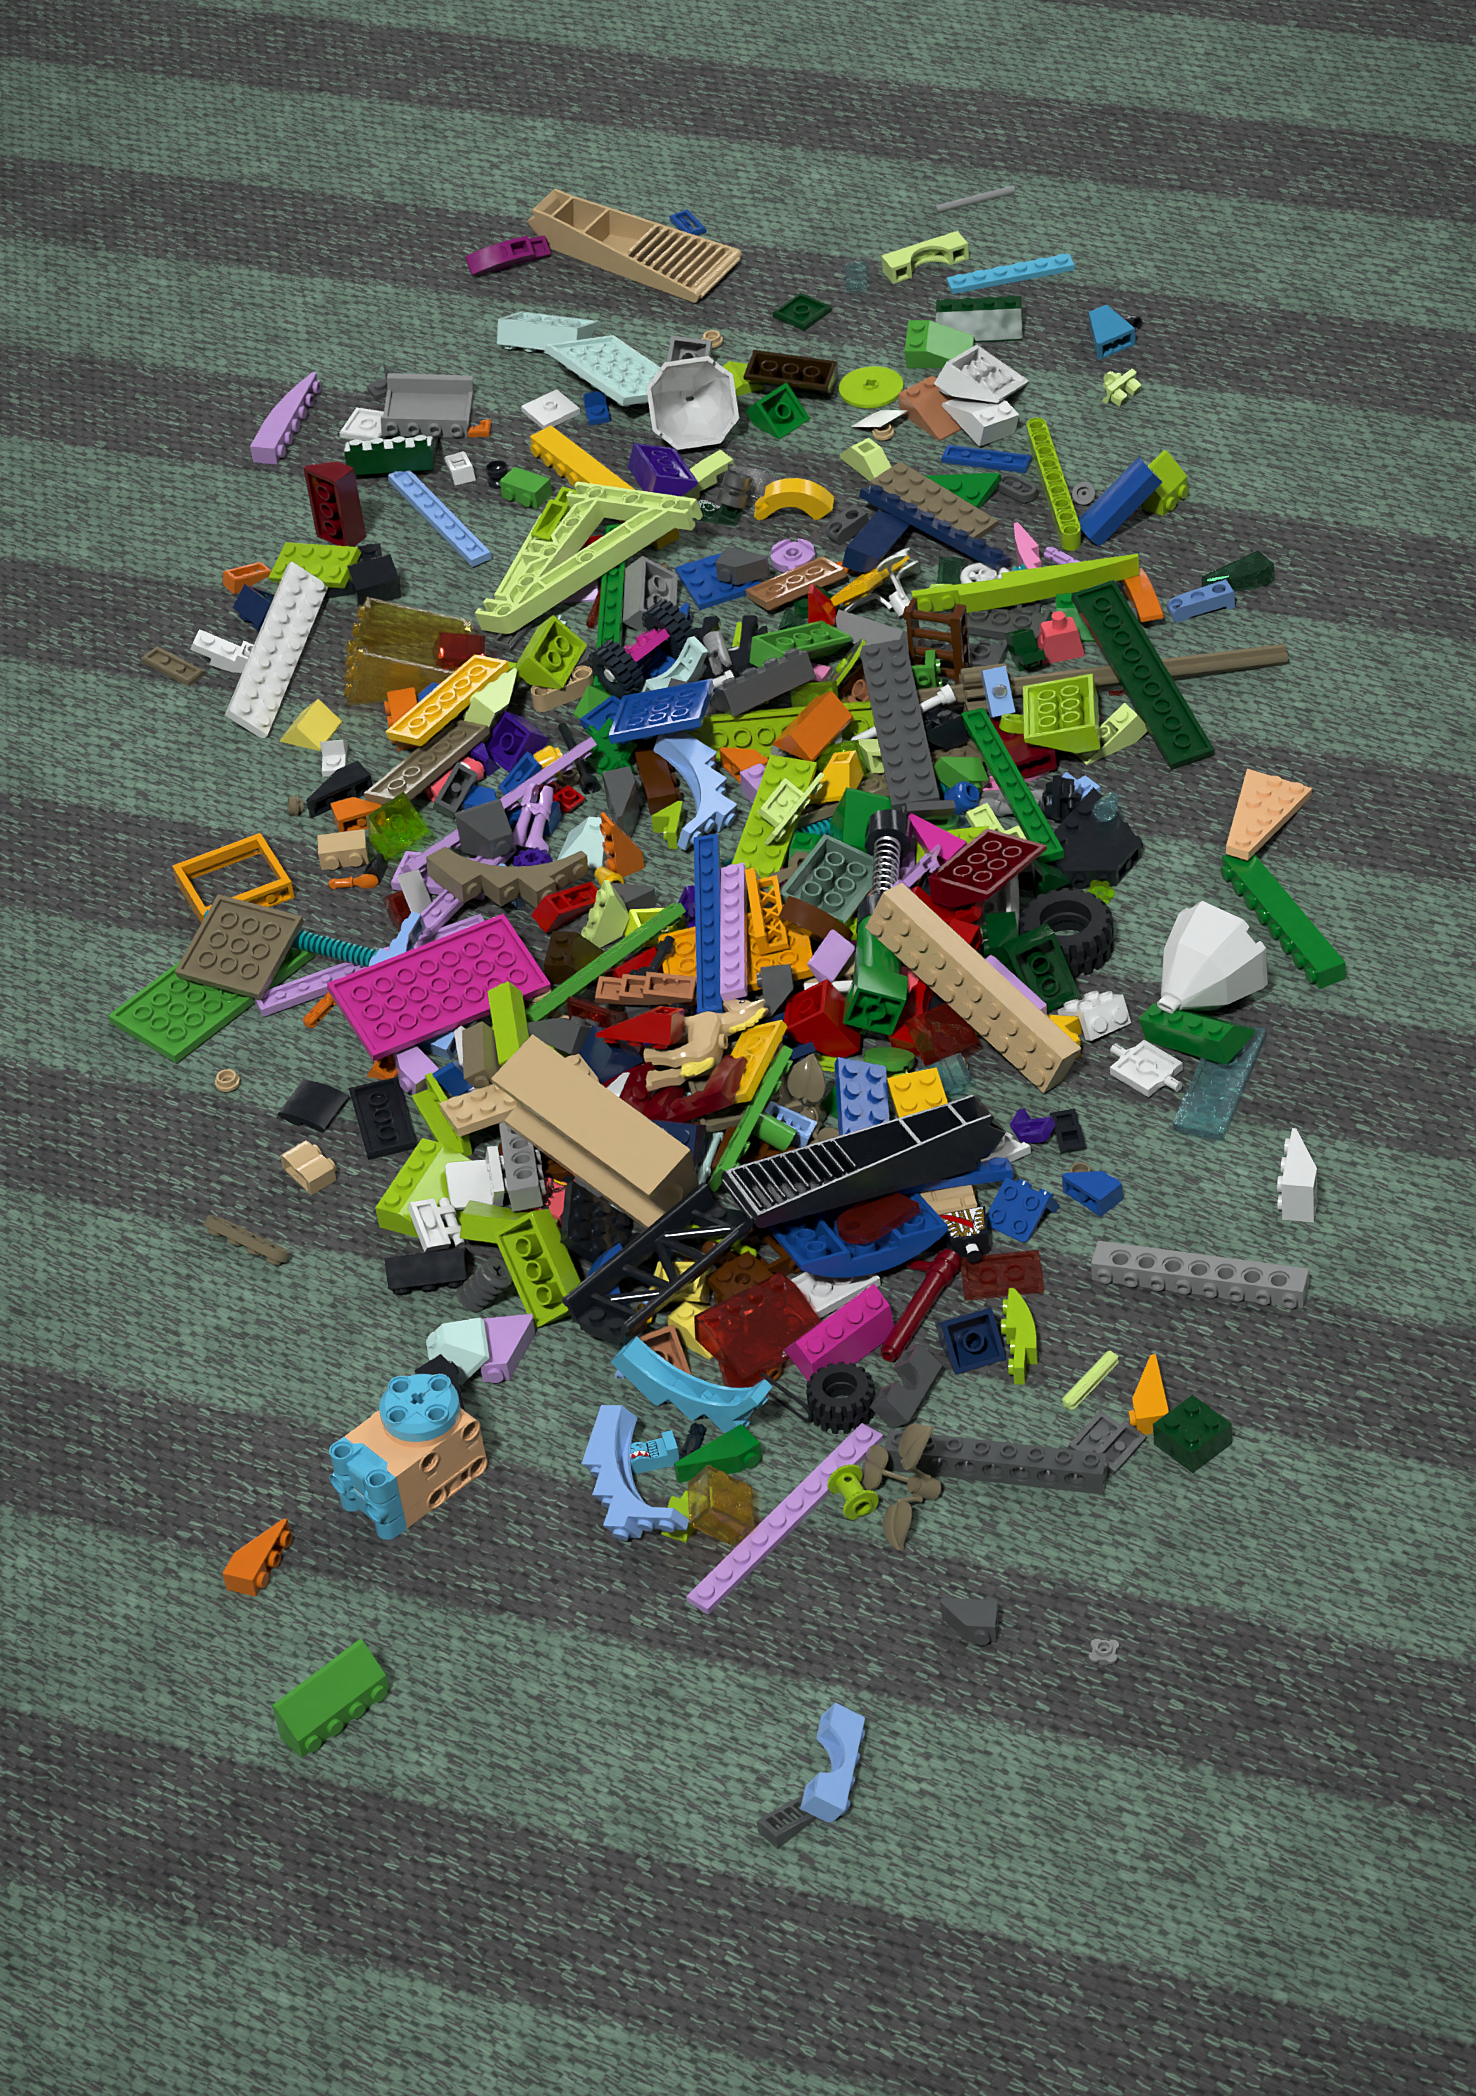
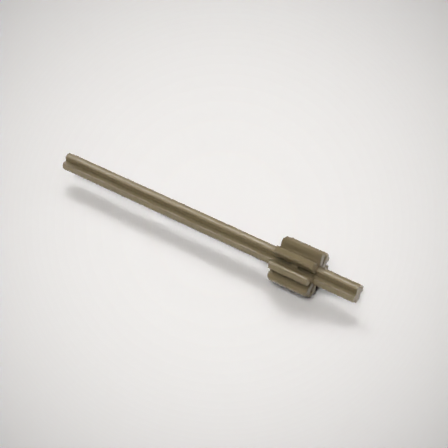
M1278 644L1161 660L1171 677L1176 679L1286 665L1288 654L1286 652V645ZM1002 663L962 668L959 674V684L949 685L957 701L950 705H942L941 703L939 706L944 708L962 705L963 712L983 707L989 716L980 671L1006 666L1013 699L1023 698V686L1092 673L1096 688L1120 686L1121 684L1110 665L1011 678L1007 665ZM944 686L917 689L919 704L936 696L940 688Z

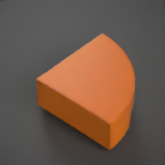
M491 419L480 421V424L474 428L473 426L470 427L467 432L468 437H489Z

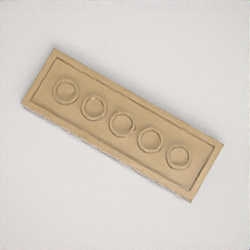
M580 1054L566 1057L567 1060L599 1082L598 1077ZM492 1084L474 1089L458 1097H452L447 1101L439 1103L443 1116L458 1137L503 1122L518 1102Z

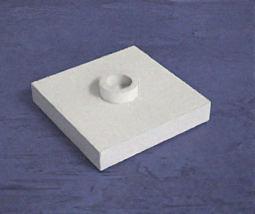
M557 389L521 406L522 412L542 429L549 426L554 427L581 414L580 408Z

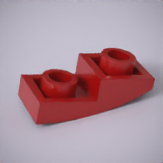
M554 781L546 785L553 788V801L560 803V809L563 812H571L585 801V797L569 785L562 788ZM543 784L539 786L538 798H540L541 791L544 787Z

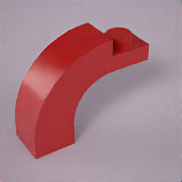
M919 886L911 889L947 925L950 924L952 918L972 924V922L978 921L983 914L982 909L986 900L950 908L933 903L931 897Z

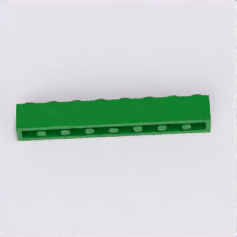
M1228 854L1222 856L1220 871L1225 881L1229 880L1236 895H1241L1247 908L1255 911L1260 924L1265 923L1273 939L1277 938L1280 941L1284 953H1289L1292 956L1295 966L1304 970L1308 982L1314 983L1318 989L1345 980L1346 962L1254 854L1249 860Z

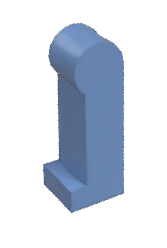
M1223 580L1180 594L1169 600L1166 608L1175 622L1188 620L1190 617L1223 607L1229 610L1236 608L1234 591L1227 580Z

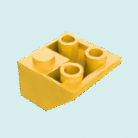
M856 750L834 753L822 771L824 776L819 781L822 787L814 796L811 793L808 795L810 799L808 804L816 803L817 805H822L825 802H840L846 787L857 789L864 774Z

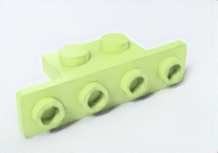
M820 772L804 793L784 778L757 813L775 827L764 842L767 846L773 839L777 842L786 832L783 829L784 825L790 826L798 817L795 813L796 810L802 811L810 802L808 795L811 793L814 796L822 787V784L819 782L824 776L822 772Z

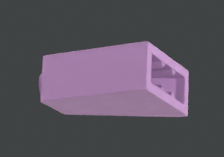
M533 1314L484 1318L489 1359L480 1367L483 1382L499 1383L502 1380H510L536 1334Z

